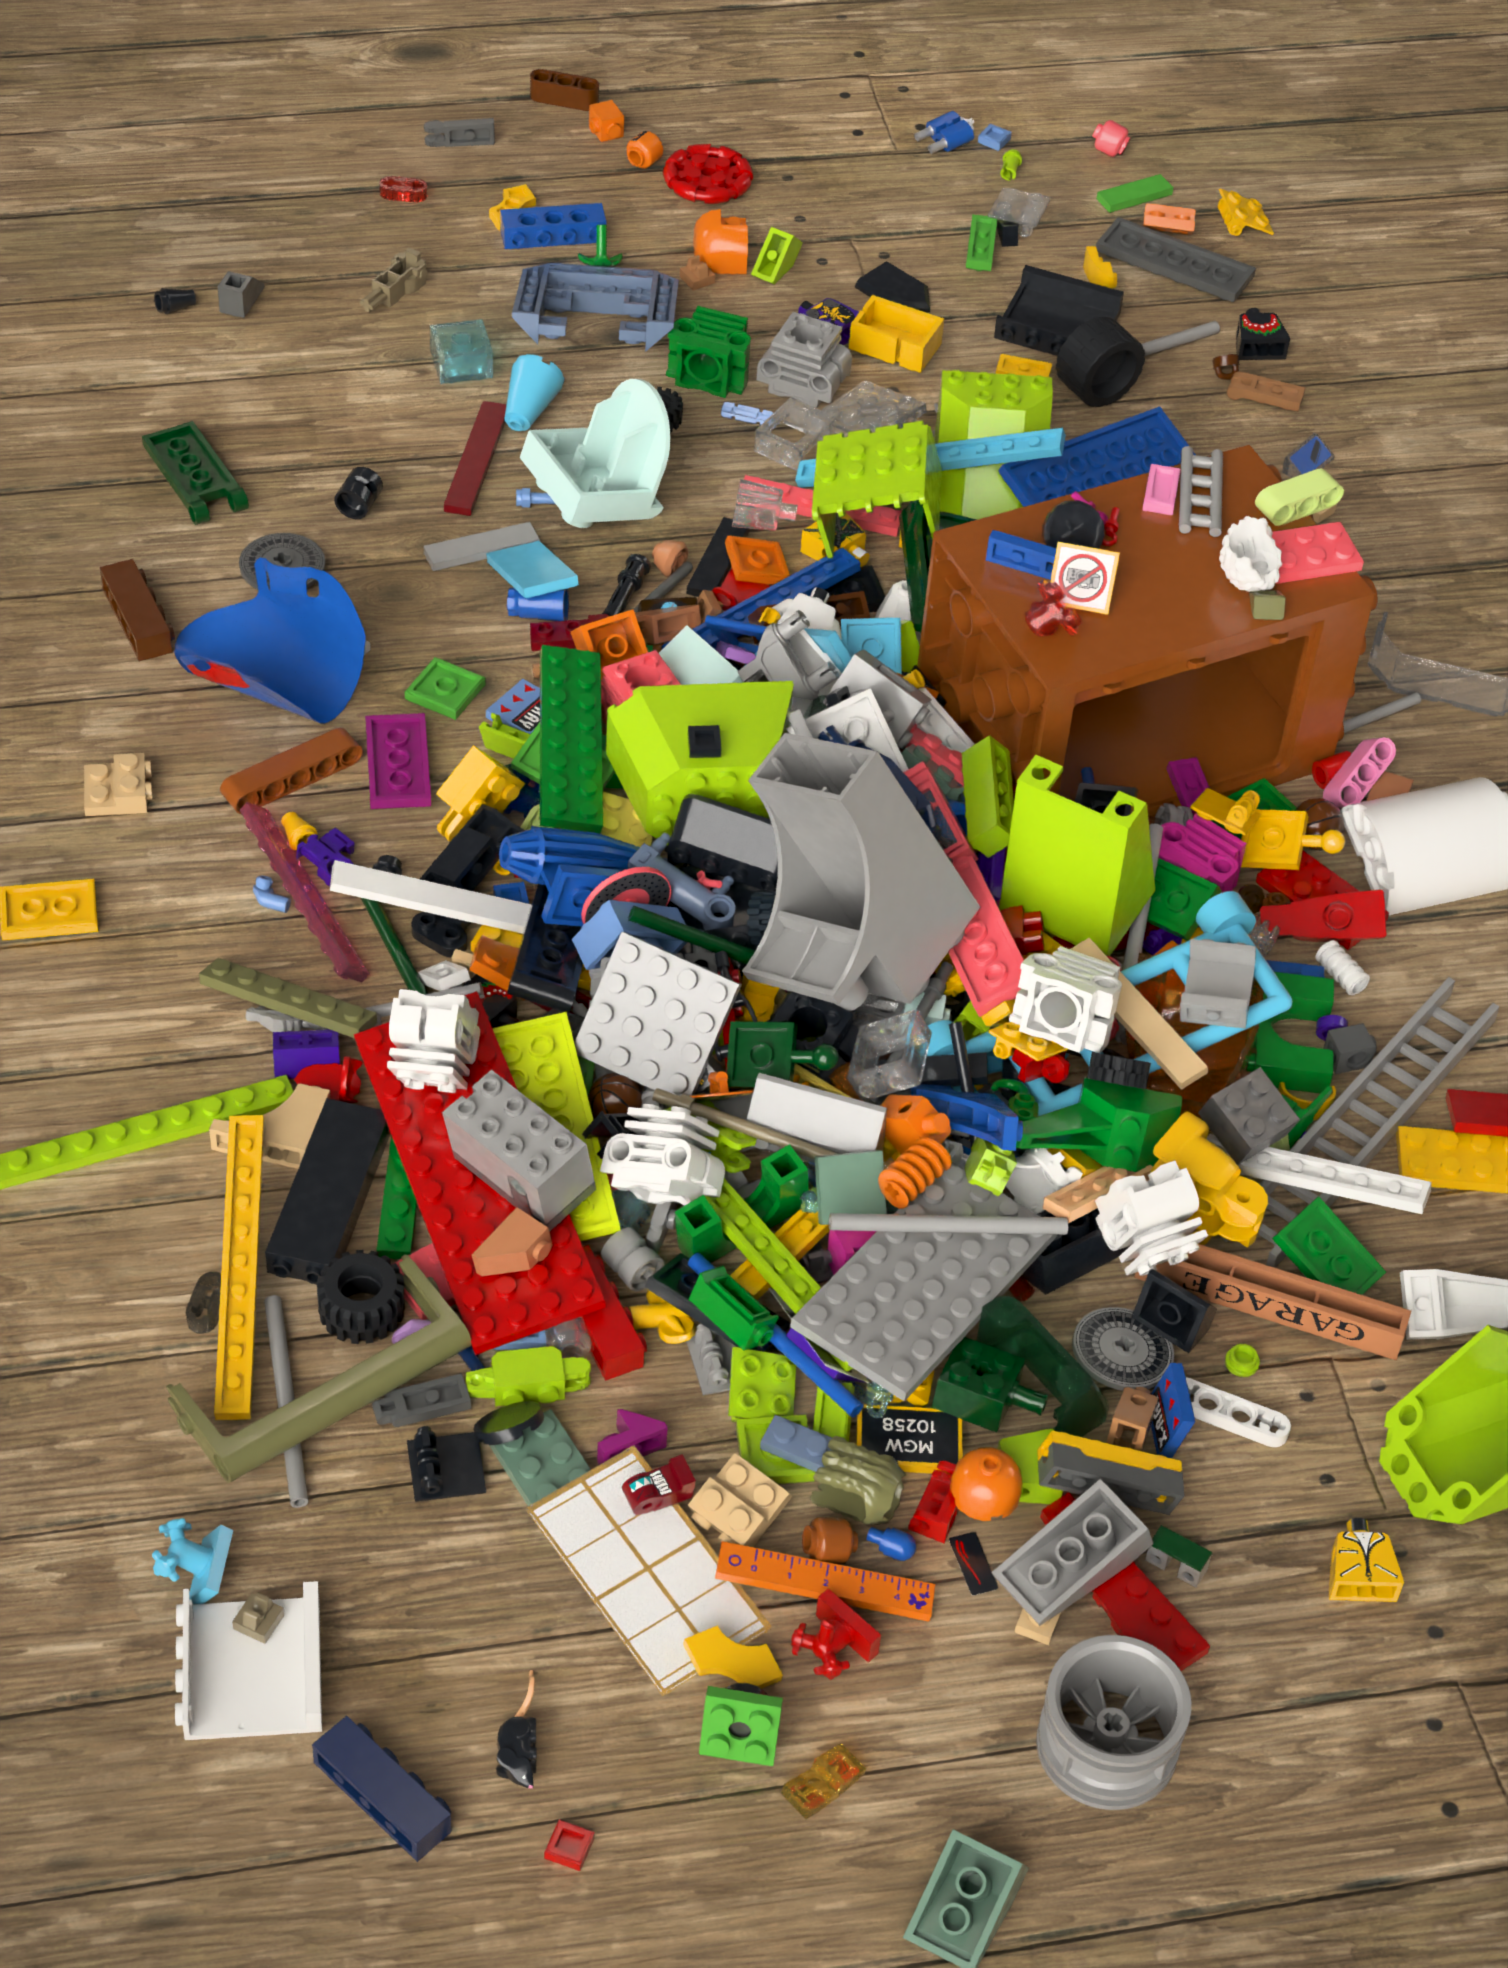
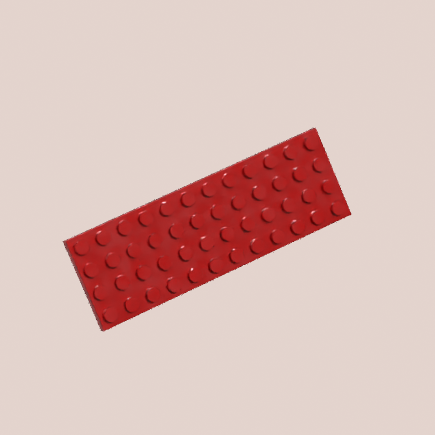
M476 991L465 995L469 1000L470 1007L476 1008L479 1012L477 1026L481 1029L476 1059L473 1064L464 1063L470 1070L469 1077L462 1076L468 1083L467 1090L456 1089V1093H446L438 1091L436 1086L424 1085L422 1090L405 1087L404 1083L396 1079V1076L387 1068L388 1061H395L389 1055L390 1048H397L390 1040V1022L353 1034L460 1317L470 1334L471 1345L475 1355L606 1308L604 1297L570 1215H567L549 1232L553 1246L548 1256L544 1260L538 1261L531 1270L480 1276L476 1273L472 1254L516 1207L454 1158L442 1112L459 1097L463 1096L467 1099L473 1094L472 1086L490 1070H493L517 1089Z

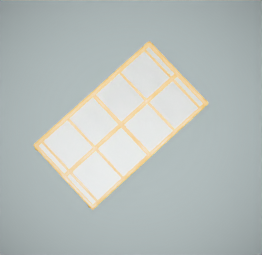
M633 1445L526 1508V1511L660 1694L664 1696L698 1675L683 1645L685 1638L718 1625L722 1633L730 1640L746 1645L760 1635L767 1633L771 1629V1625L739 1583L715 1579L719 1556L678 1503L642 1515H635L621 1487L630 1477L642 1472L652 1471V1468Z

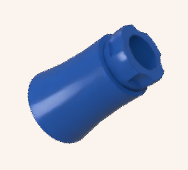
M509 588L507 597L508 616L567 621L569 590L567 588L535 597L524 598L515 588Z

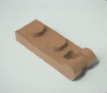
M1238 371L1232 376L1231 384L1227 389V396L1232 400L1245 398L1258 403H1265L1298 412L1306 388Z

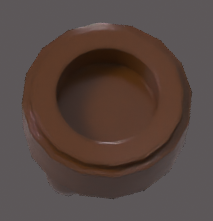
M1237 354L1222 355L1212 360L1213 369L1217 377L1222 380H1231L1233 374L1239 371L1240 364ZM1232 368L1231 373L1226 374L1222 372V369Z

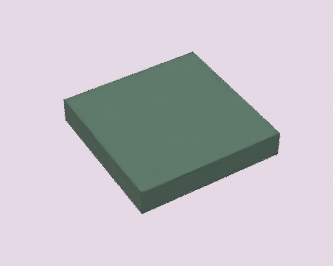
M872 1150L814 1156L819 1224L829 1225L830 1213L886 1214V1199L878 1183L879 1174L884 1170L883 1151Z

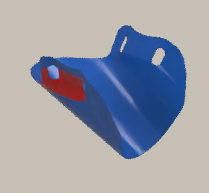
M258 558L254 564L259 590L257 596L254 599L206 613L188 624L176 639L174 650L176 659L187 672L320 724L328 723L335 719L346 707L361 674L366 642L361 620L352 600L342 585L329 573L312 567L293 568L277 566L270 563L266 558ZM266 570H267V573H268V576H269V580H270V590H269L268 585H267V574H266ZM310 578L316 579L319 582V595L317 597H309L307 594L306 582Z

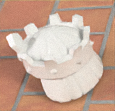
M1031 1148L1025 1150L1022 1156L1016 1157L1017 1164L1006 1184V1187L1015 1197L1014 1201L1035 1214L1044 1211L1042 1209L1044 1197L1081 1179L1083 1174L1081 1170L1074 1166L1064 1171L1060 1162L1065 1157L1060 1152L1052 1155L1047 1151L1048 1148Z

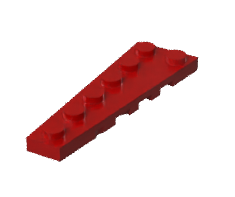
M1067 1493L1043 1508L1040 1518L1047 1525L1076 1499L1070 1493ZM1134 1562L1092 1590L1093 1599L1099 1608L1103 1607L1117 1635L1136 1638L1153 1645L1166 1654L1180 1671H1183L1208 1654L1210 1649L1209 1643Z

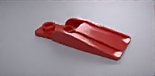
M1379 889L1342 893L1295 901L1287 905L1262 906L1260 908L1261 934L1263 937L1292 936L1297 940L1312 942L1383 939L1387 935L1384 891Z

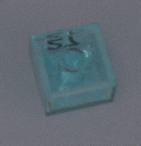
M482 319L430 325V352L440 384L493 378V350Z

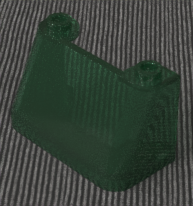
M1000 1296L982 1306L976 1341L1025 1358L1024 1365L1062 1404L1054 1409L1053 1418L1057 1421V1426L1053 1428L1054 1431L1083 1437L1106 1421L1109 1412V1401L1087 1371L1019 1300L1011 1296Z

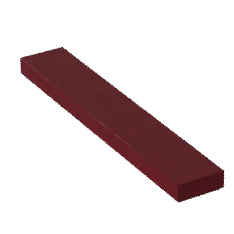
M482 402L445 499L444 512L471 516L506 423L504 419L506 404Z

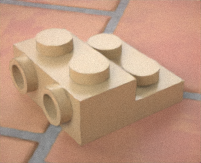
M144 753L114 754V763L84 765L85 817L147 813V800H153L152 782H146V779H152L151 760L145 761Z
M734 1453L714 1479L708 1478L688 1506L693 1512L691 1519L707 1531L712 1526L720 1532L721 1535L718 1539L721 1542L754 1547L792 1496L780 1485Z

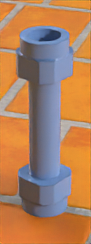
M530 488L516 489V506L530 508V504H555L548 493L530 492Z

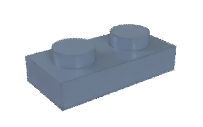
M775 1415L761 1439L760 1449L816 1472L818 1468L825 1467L821 1460L823 1454L830 1450L828 1443L832 1438Z

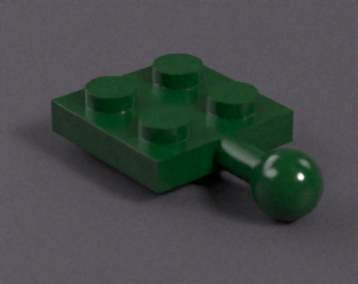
M730 1021L726 1070L728 1089H754L759 1073L793 1082L795 1063L814 1064L818 1069L826 1071L836 1066L839 1055L837 1050L829 1044H821L814 1050H796L798 1025L794 1022Z

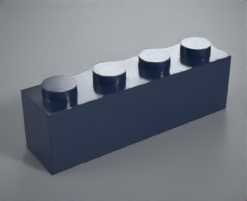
M346 1715L312 1744L314 1764L417 1862L451 1833L452 1813L447 1803L438 1796L434 1798L425 1790L422 1780L414 1772L407 1773L399 1765L397 1757L387 1747L382 1749L373 1741L372 1734L363 1724L358 1723L356 1725Z

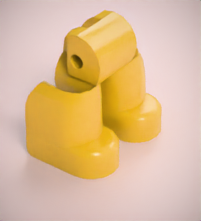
M1186 1111L1154 1146L1153 1154L1159 1160L1151 1168L1150 1173L1155 1171L1160 1165L1176 1161L1179 1170L1187 1168L1198 1194L1199 1208L1186 1221L1198 1217L1201 1218L1202 1224L1191 1233L1194 1234L1206 1229L1208 1236L1199 1243L1200 1245H1206L1212 1236L1220 1235L1228 1240L1237 1241L1248 1248L1255 1242L1268 1205V1195L1264 1188L1256 1181L1240 1176L1241 1169L1236 1162L1222 1149L1207 1140L1209 1134L1208 1124Z

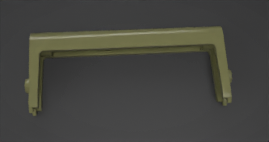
M402 1256L403 1261L399 1262V1266L404 1274V1287L431 1323L229 1437H223L181 1383L175 1386L172 1384L167 1385L166 1388L171 1395L167 1400L177 1415L176 1419L179 1427L185 1435L191 1434L225 1481L231 1483L471 1346L470 1334L461 1319L440 1295L439 1288L434 1279L431 1277L427 1278L409 1256Z

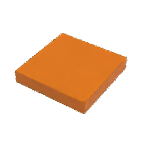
M727 536L725 546L736 580L774 585L790 576L779 542Z

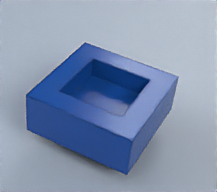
M524 882L493 885L494 896L529 904Z

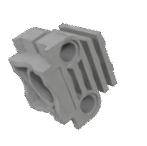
M792 312L758 362L757 381L769 384L768 393L792 397L815 408H818L822 401L831 403L833 395L840 386V382L842 383L846 376L851 374L852 354L846 346L839 344L842 327L806 316L805 314Z

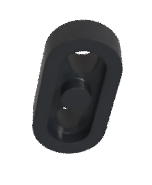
M421 912L413 917L411 921L412 936L420 943L450 958L455 949L466 951L467 934L462 928L437 914Z

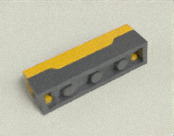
M1051 1431L1037 1450L1040 1486L1082 1495L1101 1479L1125 1505L1170 1515L1185 1496L1183 1472H1181L1182 1462L1180 1460L1057 1431Z

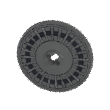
M275 533L262 536L249 543L239 558V568L243 579L255 589H258L254 564L258 558H266L270 563L282 567H312L322 571L325 570V556L322 549L309 538L292 533ZM266 570V574H267V585H268V588H269V590H270V580H269V576H268V573H267V570ZM313 578L308 579L306 582L307 588L314 585L317 580Z

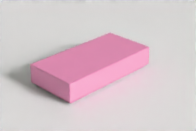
M1151 464L1142 510L1167 515L1173 514L1181 469Z

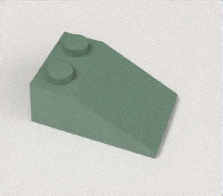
M953 1829L903 1938L961 1968H977L1011 1908L1029 1867Z

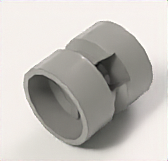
M631 1227L623 1228L612 1235L601 1251L602 1259L614 1272H618V1276L632 1291L636 1292L645 1289L648 1278L664 1266L663 1259L654 1249L648 1248L646 1241Z

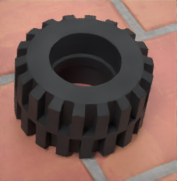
M356 1250V1254L351 1255L348 1251L342 1253V1258L340 1259L336 1257L329 1261L330 1267H323L321 1277H318L317 1298L320 1321L322 1325H326L327 1332L331 1335L337 1333V1339L341 1341L351 1339L352 1344H359L360 1340H366V1344L373 1343V1339L376 1337L380 1340L386 1338L387 1331L394 1332L398 1328L397 1322L402 1321L404 1317L403 1311L405 1310L403 1275L400 1274L397 1264H391L389 1257L384 1255L380 1258L378 1257V1252L370 1251L369 1254H366L364 1250ZM357 1293L374 1295V1297L363 1301L348 1298Z

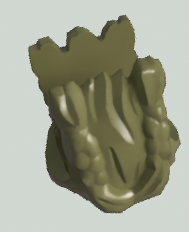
M834 1436L828 1443L830 1450L826 1451L822 1456L821 1461L825 1467L818 1468L813 1477L814 1480L821 1483L818 1486V1489L821 1491H813L810 1500L819 1507L829 1508V1510L835 1513H841L845 1517L852 1518L866 1525L886 1524L894 1517V1511L900 1505L902 1489H904L901 1479L906 1476V1473L899 1467L898 1461L894 1457L885 1454L879 1455L876 1451H869L864 1446H857L854 1442L849 1443L842 1437Z

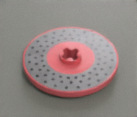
M634 867L618 872L600 883L587 897L581 912L583 924L588 922L599 911L600 906L608 900L667 906L671 897V885L661 871L651 867Z

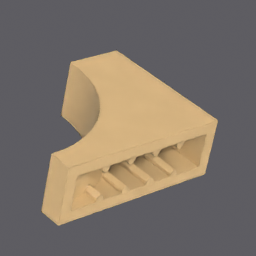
M298 1083L294 1092L283 1104L263 1115V1161L299 1168L326 1098L330 1099V1090ZM213 1119L209 1129L211 1150L228 1153L229 1121Z

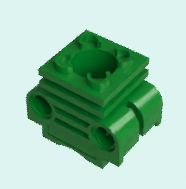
M697 306L692 318L684 317L677 319L674 322L673 329L668 332L670 352L668 354L666 376L675 378V386L699 389L726 398L729 392L742 395L748 383L751 337L747 333L748 318Z

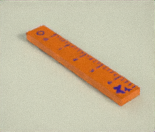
M724 1541L721 1542L715 1579L818 1599V1596L829 1588L849 1606L928 1622L932 1615L936 1585Z

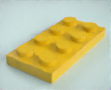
M1398 1126L1396 1141L1399 1175L1431 1182V1187L1508 1194V1137L1457 1133L1454 1130Z

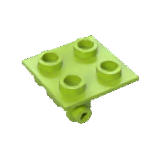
M732 1347L728 1416L731 1417V1421L736 1423L737 1419L794 1415L796 1365L785 1355L750 1349L743 1351L741 1348Z

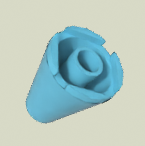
M526 354L519 356L512 366L504 419L514 431L528 430L560 392L564 383L562 371L552 362H550V365L542 362L543 357L538 355Z

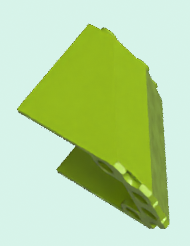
M942 370L934 435L935 444L1050 429L1053 398L1052 377ZM1005 463L942 471L940 512H948L978 520L1023 506L998 472Z
M1491 1325L1485 1326L1386 1413L1384 1427H1387L1388 1430L1385 1447H1381L1379 1462L1390 1475L1393 1485L1402 1499L1406 1500L1409 1510L1416 1518L1462 1525L1508 1508V1331Z

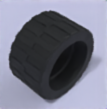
M1108 316L1095 317L1078 326L1067 337L1057 356V376L1088 406H1107L1119 400L1136 383L1145 363V350L1142 344L1113 318Z

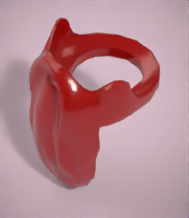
M351 1056L344 1057L343 1064H313L299 1071L294 1081L297 1085L299 1083L330 1090V1099L357 1103L358 1101L353 1099L359 1094L361 1085L357 1070L363 1065V1062L351 1058Z

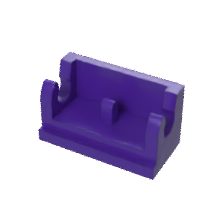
M329 1029L273 1032L275 1078L287 1075L288 1079H294L299 1071L313 1064H340L338 1032Z

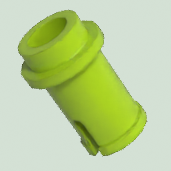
M1011 149L1004 153L1003 167L1000 172L1003 179L1010 181L1011 176L1012 179H1015L1017 168L1022 163V156L1019 151Z

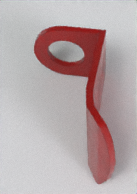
M731 569L721 587H715L712 591L717 601L723 604L722 610L726 611L770 586L762 583L738 581L735 578L733 569Z

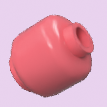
M1113 120L1106 121L1104 125L1099 123L1092 135L1096 139L1094 143L1095 148L1110 157H1115L1117 154L1122 155L1131 138L1128 136V129Z

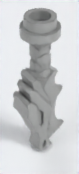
M251 1006L246 1011L247 1021L260 1022L261 1025L272 1032L300 1031L302 1028L314 1030L327 1029L275 1010H269L264 1006L257 1008Z

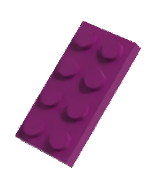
M425 713L365 716L370 809L431 807Z

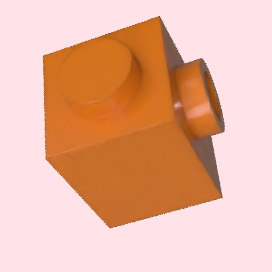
M613 100L589 105L590 130L592 133H595L601 142L624 137V115Z

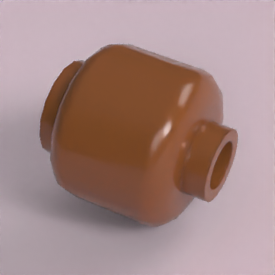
M816 1517L803 1531L802 1548L804 1553L809 1555L810 1559L843 1565L850 1559L851 1554L856 1552L858 1547V1535L856 1531L852 1530L851 1524L845 1518Z

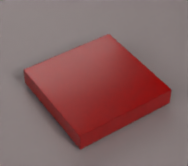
M1447 1089L1445 1099L1454 1132L1508 1137V1094Z

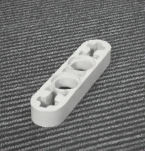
M1186 1377L1189 1394H1194L1193 1402L1191 1403L1196 1419L1270 1447H1280L1287 1441L1291 1424L1289 1419L1282 1413ZM1211 1399L1217 1404V1408L1212 1410L1205 1409L1199 1404V1401ZM1242 1411L1250 1417V1420L1238 1422L1232 1417V1413ZM1257 1419L1261 1420L1259 1427L1255 1426ZM1272 1426L1278 1427L1276 1433L1269 1431Z

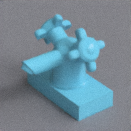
M184 1518L170 1520L166 1524L159 1526V1532L164 1533L165 1537H170L171 1544L166 1556H162L158 1550L152 1553V1557L155 1560L153 1566L154 1574L156 1576L169 1577L175 1582L179 1579V1575L175 1571L176 1566L193 1573L194 1576L189 1592L190 1600H192L193 1604H204L219 1593L233 1530L220 1525L205 1536L200 1545L185 1538L184 1531L192 1529L190 1523H186Z

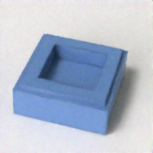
M989 124L978 135V143L1000 151L1011 140L1012 132Z

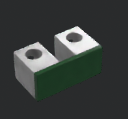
M1161 1525L1152 1538L1153 1545L1148 1548L1145 1560L1165 1570L1172 1557L1181 1562L1177 1578L1197 1587L1208 1569L1212 1552Z

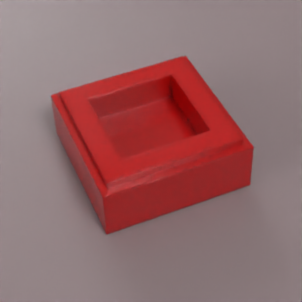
M559 1819L544 1852V1859L581 1871L594 1841L595 1832Z

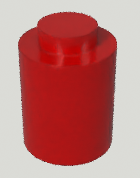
M1343 751L1315 761L1312 765V775L1316 784L1321 789H1325L1352 753Z

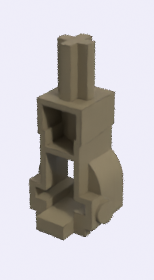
M408 248L406 252H399L391 259L389 268L372 279V292L360 301L366 312L374 310L380 304L391 307L403 295L414 293L426 284L428 272L426 270V261L421 259V253L411 248Z

